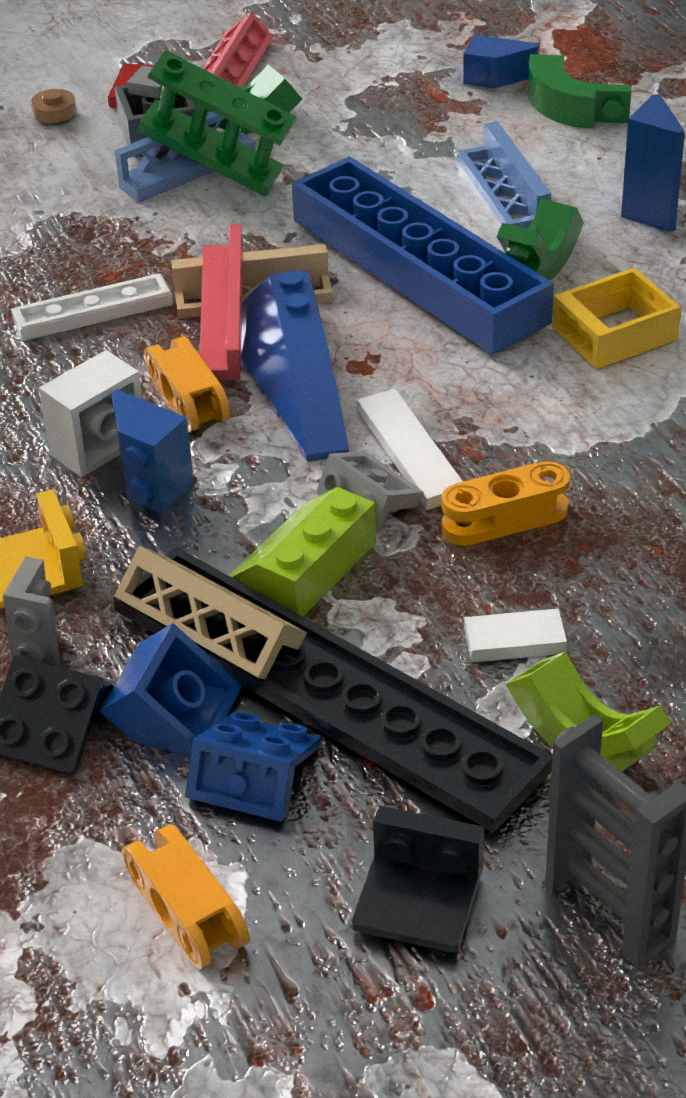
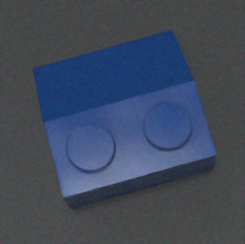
M116 389L111 394L128 500L163 514L194 486L187 417Z
M172 623L138 644L99 712L137 744L191 756L193 738L227 717L242 685Z

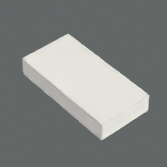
M559 609L464 617V630L471 663L557 655L567 652V639Z

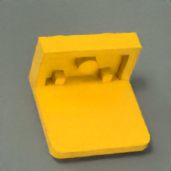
M54 489L36 493L42 528L0 538V609L5 608L3 594L25 556L44 560L46 581L51 583L50 595L84 586L80 560L87 559L85 545L80 532L72 534L71 531H75L71 510L68 504L60 506Z

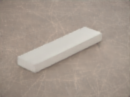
M158 273L11 309L21 340L26 341L173 305V298L164 278Z
M394 388L357 399L358 413L401 475L424 492L421 499L424 508L430 510L442 506L443 491L447 487L463 481L397 390Z

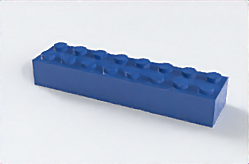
M349 156L292 182L294 222L492 355L552 323L553 282Z

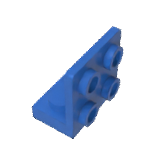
M233 712L193 738L185 798L281 822L288 816L295 767L320 747L321 737L308 734L307 728L298 724L281 723L274 726L260 722V717L255 714Z

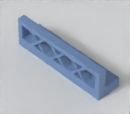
M213 111L208 112L206 125L216 130L221 120L226 118ZM240 130L238 141L256 150L255 141ZM149 137L115 150L119 188L138 203L211 173L213 170L172 149L169 150L166 156L158 159L155 156L163 144ZM138 154L144 155L137 168L129 171L127 159Z
M498 121L484 124V146L457 151V161L501 224L506 223L529 229L541 198L551 201V192ZM481 159H487V160H488V162H487L486 164L479 163V162H475V161H476V160H481ZM489 176L500 179V181L496 182L485 178ZM501 194V195L513 197V199H512V201H511V200L499 198L498 196ZM516 213L527 217L512 219L511 215Z

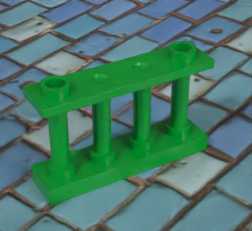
M165 50L148 73V79L162 85L160 101L154 100L139 121L137 132L266 197L283 167L282 163L270 158L274 143L282 144L295 124L297 116ZM176 93L195 102L192 117L173 108ZM209 110L228 119L224 134L206 125ZM241 126L261 136L257 150L238 141Z

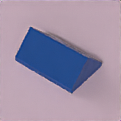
M660 94L652 95L628 118L621 217L669 232L676 231L685 131Z

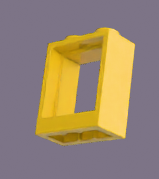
M635 267L554 295L552 328L596 370L678 340L681 307ZM627 308L633 310L640 317L612 328H608L599 320V318Z

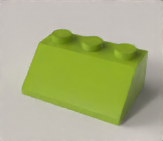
M338 486L303 504L229 576L304 617L376 544L375 502Z

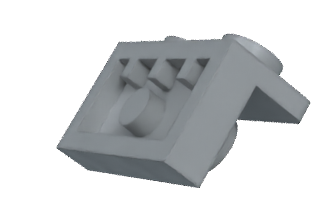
M366 451L329 454L317 488V493L322 495L338 486L375 502L376 533L382 531L388 512L396 513L400 509L418 508L424 494L418 487Z
M25 556L3 594L12 659L13 656H18L59 666L60 658L53 600L50 598L51 583L46 581L44 560Z

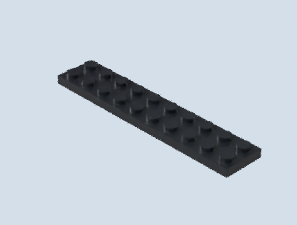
M176 547L166 555L168 558L307 632L298 650L282 645L265 680L252 675L197 644L239 684L494 833L552 772V754ZM147 571L142 574L133 592V595L140 599L156 593L153 575ZM166 582L167 589L173 587V585ZM184 592L169 598L174 618L178 619L192 613L187 593ZM113 597L116 612L155 634L167 627L127 603ZM201 601L202 608L209 606ZM159 603L152 605L160 609ZM222 612L205 618L208 634L211 639L229 633L225 615ZM238 622L239 629L246 627L242 623ZM195 623L188 625L196 630ZM258 632L242 638L246 658L256 663L268 638ZM231 643L224 645L227 648L233 650Z

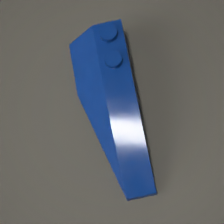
M290 270L281 274L268 275L242 302V365L247 373L251 372L253 374L257 388L261 394L265 393L276 416L282 417L286 423V431L306 461L327 459L328 455L332 453L349 452L333 367L308 270L299 272Z

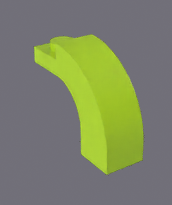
M566 652L539 661L505 684L529 723L552 747L553 742L565 729L576 727L596 714L603 720L600 755L621 772L652 751L653 747L658 743L655 735L672 724L661 705L632 714L619 713L607 707L585 685Z

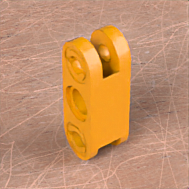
M185 336L171 340V348L163 350L159 344L145 348L144 358L151 380L172 411L187 417L188 432L198 430L199 424L216 419L218 422L229 420L230 408L223 387Z
M545 461L459 482L447 487L442 494V511L444 515L441 522V531L443 537L454 545L468 546L563 520L567 516L569 509L568 499L563 494L570 485L569 470L559 463ZM552 477L555 480L550 483L549 481L541 480V478ZM459 524L467 525V527H461Z
M170 823L155 831V841L158 849L149 852L139 840L122 848L123 860L132 881L197 969L200 970L211 964L210 950L227 941L237 949L250 943L249 931L240 910L175 825Z

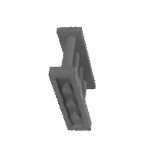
M594 714L578 726L565 729L553 742L545 887L553 893L575 878L624 920L621 954L638 968L677 938L686 871V786L678 780L659 794H648L600 755L603 720ZM598 783L635 812V823L597 793ZM595 820L631 850V859L594 829ZM592 856L627 885V894L591 864Z

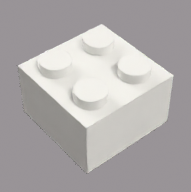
M105 350L38 388L49 453L81 478L120 455L111 393L119 389L142 399L139 371Z

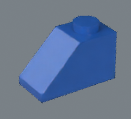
M474 35L464 52L463 84L499 88L528 80L530 54L540 53V43Z

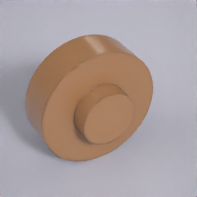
M48 89L37 93L31 99L33 117L39 122H64L72 118L77 112L74 94L64 89Z

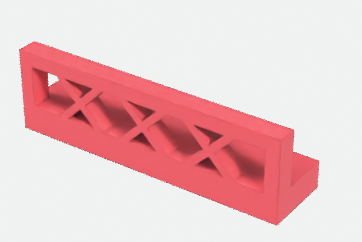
M251 12L225 32L203 69L242 88L268 47L273 35Z
M229 224V245H203L200 356L217 380H241L243 291L241 224Z

